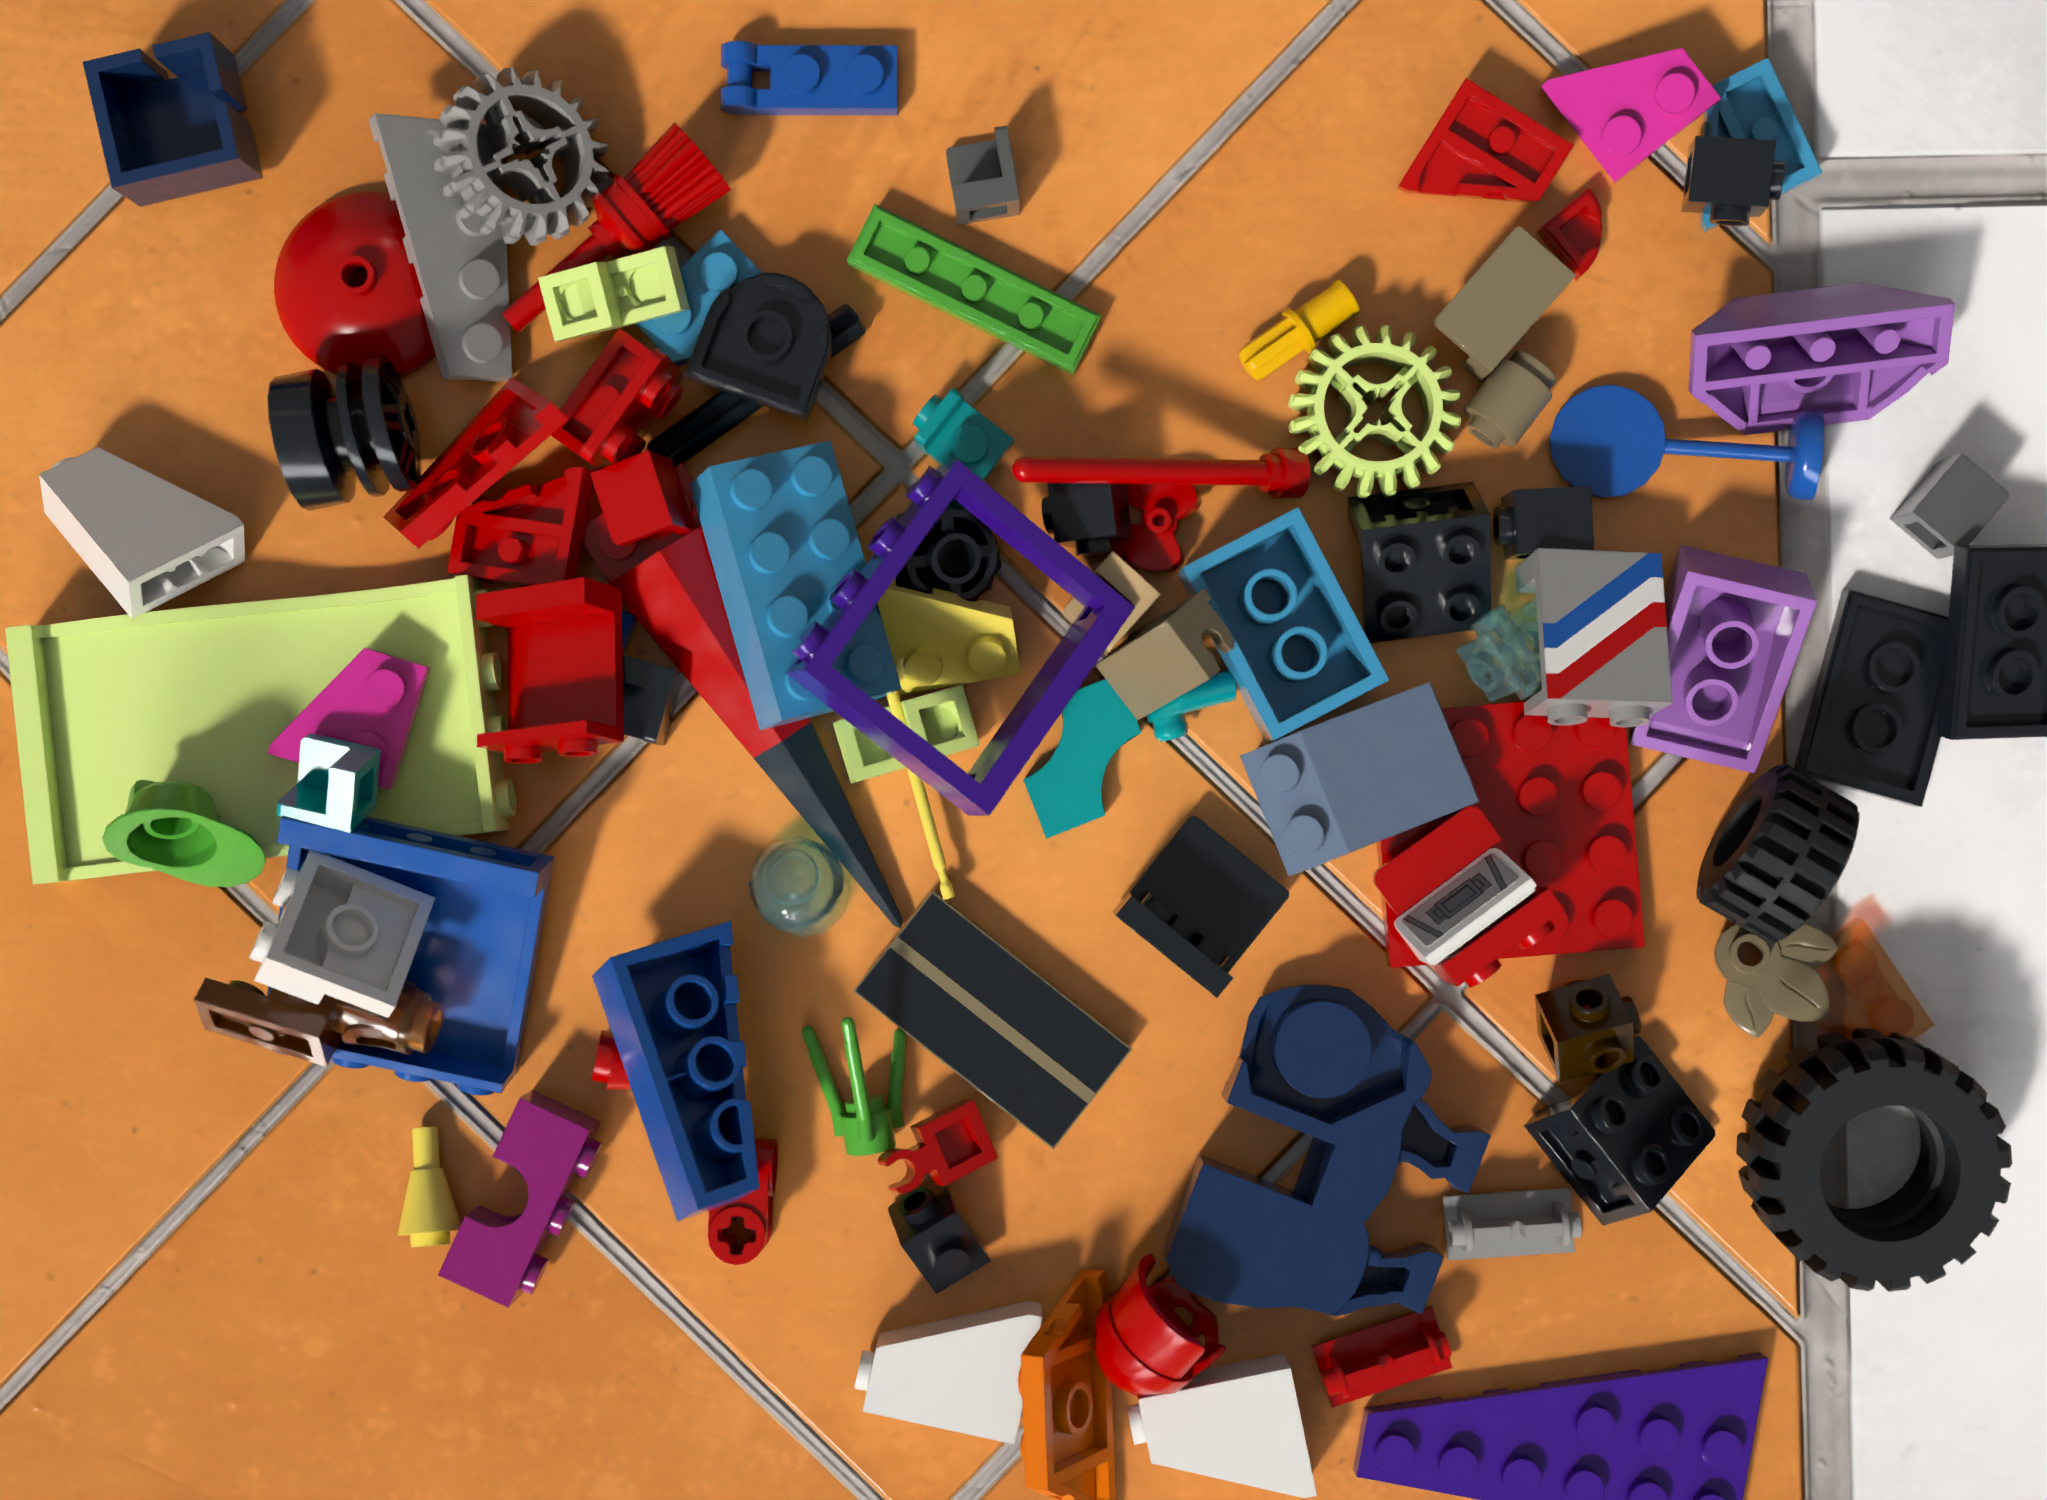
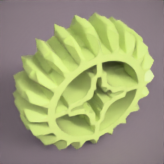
M1361 325L1355 327L1352 331L1351 341L1353 348L1350 347L1344 337L1337 333L1331 336L1328 341L1332 357L1319 349H1314L1309 355L1308 360L1317 373L1309 370H1299L1294 382L1310 394H1292L1288 399L1289 408L1294 411L1305 412L1307 416L1292 420L1288 428L1291 434L1298 435L1309 432L1311 438L1304 441L1298 447V450L1301 453L1307 454V456L1317 450L1322 456V459L1312 469V474L1315 477H1321L1332 466L1339 471L1332 486L1338 492H1341L1347 486L1351 476L1358 478L1356 492L1359 498H1367L1370 495L1374 479H1377L1380 492L1383 497L1387 498L1396 494V475L1404 486L1412 490L1421 483L1416 466L1431 475L1441 467L1438 458L1431 450L1448 454L1452 451L1455 443L1449 436L1439 430H1452L1461 425V417L1455 413L1443 411V407L1455 404L1460 400L1461 396L1459 390L1448 389L1441 391L1439 384L1447 380L1453 373L1449 366H1442L1434 372L1428 367L1427 364L1437 354L1435 347L1428 346L1419 356L1415 355L1410 351L1416 341V335L1412 332H1407L1400 340L1398 346L1391 344L1392 329L1389 325H1382L1376 334L1375 343H1371L1368 331L1365 326ZM1360 364H1379L1392 368L1398 373L1386 383L1372 384L1364 380L1359 374L1352 378L1345 369ZM1329 384L1340 393L1337 400L1342 403L1348 416L1346 427L1336 439H1334L1327 426L1324 413L1325 394ZM1411 386L1415 388L1419 396L1423 411L1422 429L1418 439L1410 432L1413 425L1405 418L1401 407L1402 398ZM1388 392H1394V396L1385 404L1386 409L1381 415L1386 425H1381L1380 419H1378L1373 425L1367 423L1359 433H1355L1354 428L1362 421V415L1367 409L1363 399H1367L1370 406L1375 399L1381 401ZM1376 439L1384 443L1388 448L1395 445L1405 455L1389 461H1369L1356 457L1349 452L1362 440Z

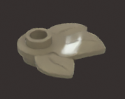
M1804 923L1788 937L1778 940L1776 943H1768L1737 924L1728 928L1720 935L1716 942L1714 960L1718 971L1727 980L1723 1003L1731 1020L1747 1034L1757 1038L1770 1025L1774 1013L1786 1019L1799 1022H1814L1826 1019L1829 1015L1828 991L1821 975L1815 968L1828 961L1836 953L1838 946L1825 932L1807 923ZM1750 943L1758 949L1760 958L1755 966H1747L1739 960L1737 950L1740 944Z

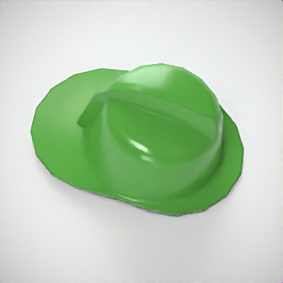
M137 780L130 789L125 814L118 816L109 823L102 837L106 850L121 861L152 868L179 879L208 887H233L248 883L261 874L266 862L263 847L255 838L234 825L221 821L210 794L200 786L188 782Z

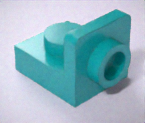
M954 388L948 392L944 399L934 394L913 421V425L919 429L914 437L917 448L941 466L959 460L984 482L1014 444V439L966 403L963 395Z

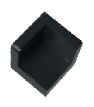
M623 655L624 735L655 745L665 746L684 679L681 671Z

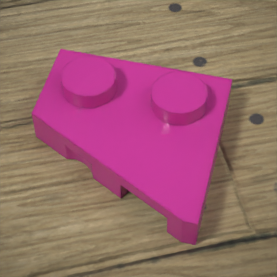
M1683 48L1548 79L1541 85L1542 90L1614 183L1618 182L1721 101V97Z
M364 648L270 744L268 754L299 763L300 743L309 733L381 749L378 787L387 790L393 789L431 667L371 648Z

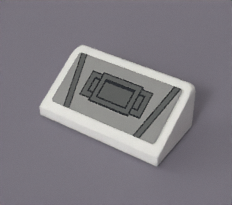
M1491 848L1396 918L1394 925L1417 958L1424 963L1435 966L1536 891L1534 888L1537 885L1506 854L1497 848Z

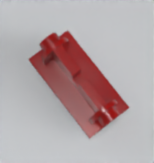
M1432 1306L1424 1308L1422 1314L1414 1311L1311 1346L1332 1408L1453 1368L1449 1358L1452 1356L1450 1346L1444 1332L1440 1331Z

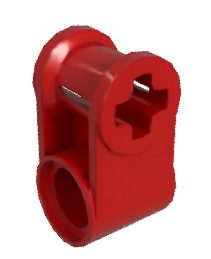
M754 1138L760 1188L734 1202L709 1210V1246L714 1255L724 1263L733 1265L746 1264L756 1258L770 1240L773 1221V1197L776 1191L778 1170V1144L776 1139ZM738 1216L744 1217L745 1228L755 1230L756 1235L751 1236L744 1244V1247L737 1246L736 1235L726 1234L725 1228L730 1227L737 1220Z

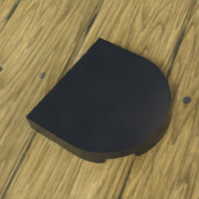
M764 272L756 274L754 277L736 283L729 289L726 288L714 300L705 318L685 375L692 381L808 422L833 350V331L828 314L818 297L808 286L799 280L779 273Z

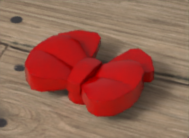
M1126 484L1128 503L1145 513L1142 516L1141 524L1131 523L1132 539L1113 541L1114 553L1123 561L1127 558L1130 563L1150 573L1162 574L1176 571L1184 563V552L1176 534L1180 527V520L1199 509L1202 503L1199 490L1193 485Z

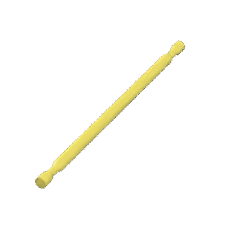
M896 691L887 695L891 713L907 725L899 692ZM907 768L933 865L940 878V890L943 900L953 898L955 893L951 882L948 880L946 861L924 782Z

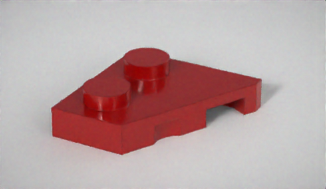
M1465 78L1397 188L1405 193L1537 203L1574 145Z
M574 466L564 470L565 476L538 486L528 483L507 491L502 498L496 501L483 500L469 505L456 517L447 573L457 576L470 575L477 579L522 586L576 578L593 483L590 473L593 471L584 467Z

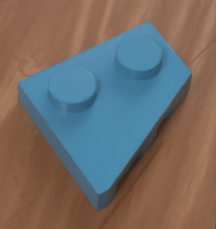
M1768 58L1712 85L1721 97V101L1704 113L1703 136L1776 141L1774 160L1785 162L1781 195L1818 178L1823 173ZM1700 213V225L1704 232L1719 226L1709 222L1710 214Z

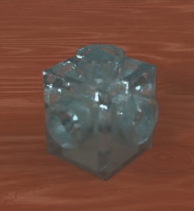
M1536 597L1510 611H1507L1505 606L1501 604L1470 625L1476 635L1457 648L1456 651L1467 666L1471 680L1483 690L1490 702H1494L1514 692L1520 700H1523L1542 689Z

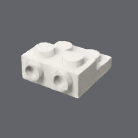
M310 850L300 871L287 867L277 888L272 904L284 909L277 925L267 921L264 922L252 948L249 958L261 963L254 981L317 1005L324 994L389 1018L396 1007L435 897L324 853Z

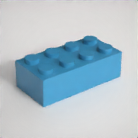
M831 440L709 466L690 483V488L759 730L833 712L834 710L786 674L798 658L792 652L801 641L799 639L801 634L814 621L822 625L835 608L836 604L830 600V596L836 586L852 569L855 568L858 572H861L866 565ZM877 603L831 665L874 700L902 689Z

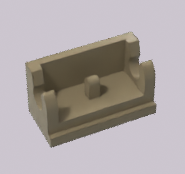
M1204 588L1130 634L1095 665L1137 721L1211 679L1220 670L1213 654L1203 645V633L1212 637L1216 647L1221 652L1227 653L1234 649L1232 634L1208 601L1211 597Z

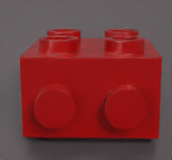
M619 328L560 410L569 420L550 436L598 470L642 453L646 441L641 436L655 417L663 420L675 408L683 394V388L678 385L685 376L673 361L658 348L651 351Z
M1467 806L1454 813L1374 872L1373 883L1395 915L1399 917L1491 848L1501 850L1524 872L1525 870L1484 813L1478 807ZM1536 886L1534 888L1536 891L1438 964L1432 966L1443 981L1456 987L1463 982H1466L1469 987H1474L1500 969L1502 965L1497 958L1513 946L1519 944L1522 949H1526L1550 934L1555 928L1551 919L1565 909L1550 888Z

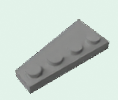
M374 113L368 119L374 143L379 142L387 169L384 177L391 201L395 200L406 235L402 240L409 264L414 263L423 294L420 302L442 379L505 382L511 379L510 324L501 314L509 307L507 244L504 242L501 226L499 225L489 235H480V223L483 217L475 212L467 219L459 218V209L466 203L461 194L454 197L443 196V187L453 180L452 174H444L434 170V162L440 156L446 154V152L432 144L434 135L440 129H446L439 119ZM480 123L477 134V149L482 164L491 158L492 148L486 136L490 129L487 124ZM496 184L504 192V185Z

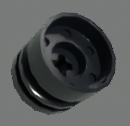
M385 355L367 358L363 363L362 370L352 361L342 363L337 368L336 391L325 373L317 368L277 376L270 382L267 399L273 444L282 474L291 494L301 508L310 511L351 502L355 496L356 475L367 493L374 497L384 496L389 490L390 484L399 492L417 489L421 476L420 439L417 420L400 375L392 361Z

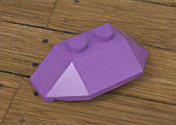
M1863 282L1734 298L1691 330L1688 390L1692 396L1707 405L1743 435L1789 430L1794 417L1804 411L1823 412L1824 425L1869 420L1908 393L1928 373L1933 375L1948 364L1955 303L1950 298Z

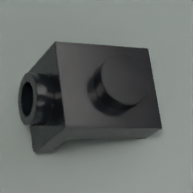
M932 1179L906 1193L901 1199L888 1207V1212L900 1245L936 1294L991 1261L984 1244L956 1206L948 1185L944 1187L935 1185Z

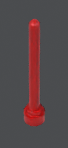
M1283 447L1273 448L1269 454H1262L1259 460L1022 456L1014 461L1012 474L1016 480L1023 483L1258 486L1262 492H1268L1274 499H1300L1305 495L1309 486L1310 463L1307 454L1301 453L1298 448Z

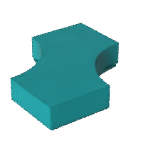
M1106 679L1078 689L1062 711L1063 729L1055 753L1042 768L1023 779L1046 839L1105 816L1101 788L1106 767L1120 746L1141 733L1136 718Z

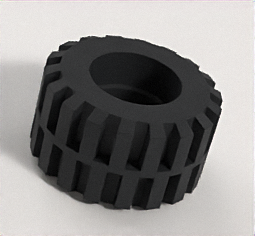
M1783 763L1774 766L1757 778L1741 794L1714 834L1699 870L1696 890L1699 903L1768 943H1776L1778 940L1785 939L1808 921L1819 909L1844 871L1857 837L1860 820L1858 806L1788 764Z

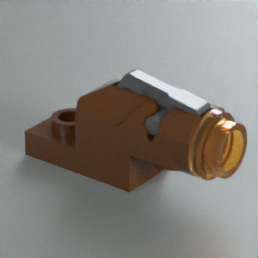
M205 978L194 998L205 1030L326 1067L341 1039L345 1043L383 1047L405 1055L412 1054L414 1050L426 1054L433 1047L444 1018V1005L432 1001L429 992L420 990L416 987L415 983L405 979L396 1007L389 1018L324 994L318 1005L272 988L269 995L266 996L254 985L239 980H232L229 984Z

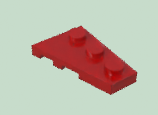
M512 377L420 476L417 489L406 491L383 518L419 549L428 540L436 539L443 534L458 514L566 423L569 418L551 401Z

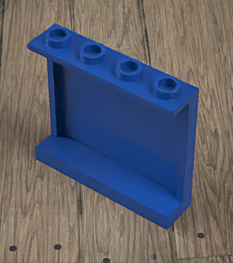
M281 817L277 843L289 845L286 869L290 867L300 871L310 850L435 897L406 977L407 980L415 983L416 987L420 989L418 998L423 1000L422 1012L411 1040L401 1052H396L383 1047L349 1044L341 1039L332 1056V1061L346 1068L375 1066L394 1070V1074L397 1077L412 1082H425L431 1079L457 1084L459 1090L472 1095H490L494 1092L502 1093L518 1072L554 856L372 817H366L350 833ZM280 907L278 921L283 912V907ZM268 986L267 996L269 995L272 987Z

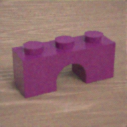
M534 1090L520 1097L492 1157L513 1166L522 1174L529 1192L527 1206L523 1213L513 1216L498 1214L481 1205L473 1209L464 1217L438 1276L508 1308L523 1291L532 1295L549 1262V1259L540 1255L550 1233L558 1237L560 1236L574 1209L576 1201L568 1198L567 1195L576 1175L586 1178L600 1153L603 1143L594 1139V1136L601 1121Z

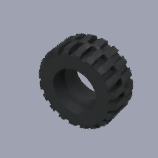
M1855 1028L1851 1033L1852 1039L1846 1038L1838 1031L1820 1035L1816 1040L1819 1046L1818 1049L1810 1052L1800 1044L1784 1054L1790 1064L1779 1074L1769 1068L1758 1081L1766 1089L1759 1102L1748 1099L1741 1117L1751 1125L1750 1133L1741 1132L1737 1135L1736 1154L1747 1163V1166H1743L1738 1173L1743 1190L1753 1199L1752 1209L1761 1222L1799 1261L1803 1260L1814 1273L1831 1282L1840 1278L1849 1288L1870 1291L1875 1288V1281L1877 1280L1888 1292L1908 1290L1911 1287L1910 1278L1919 1276L1924 1282L1929 1284L1946 1276L1943 1268L1945 1264L1955 1259L1963 1265L1976 1253V1250L1970 1245L1977 1236L1983 1233L1990 1237L1999 1222V1219L1991 1214L1995 1203L2005 1204L2008 1200L2011 1183L2001 1176V1168L2011 1167L2013 1164L2011 1145L1997 1136L2003 1133L2006 1127L1999 1110L1986 1101L1987 1092L1974 1078L1961 1071L1958 1066L1930 1048L1924 1047L1912 1038L1895 1032L1885 1036L1876 1029ZM1884 1106H1902L1911 1110L1915 1114L1919 1125L1921 1147L1916 1167L1903 1187L1888 1199L1872 1206L1852 1209L1831 1205L1823 1195L1821 1166L1825 1151L1838 1130L1855 1116L1870 1109Z

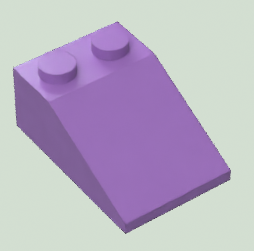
M1680 545L1664 593L1673 703L1649 717V723L1632 727L1629 741L1631 745L1755 774L1817 604V598L1806 573Z

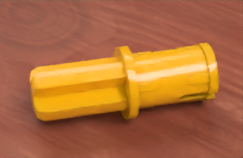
M1336 280L1331 283L1330 287L1295 311L1290 308L1285 309L1281 313L1282 320L1240 349L1238 356L1243 368L1254 380L1258 381L1267 377L1302 351H1306L1309 354L1316 349L1315 342L1350 317H1355L1360 313L1356 299L1343 282Z

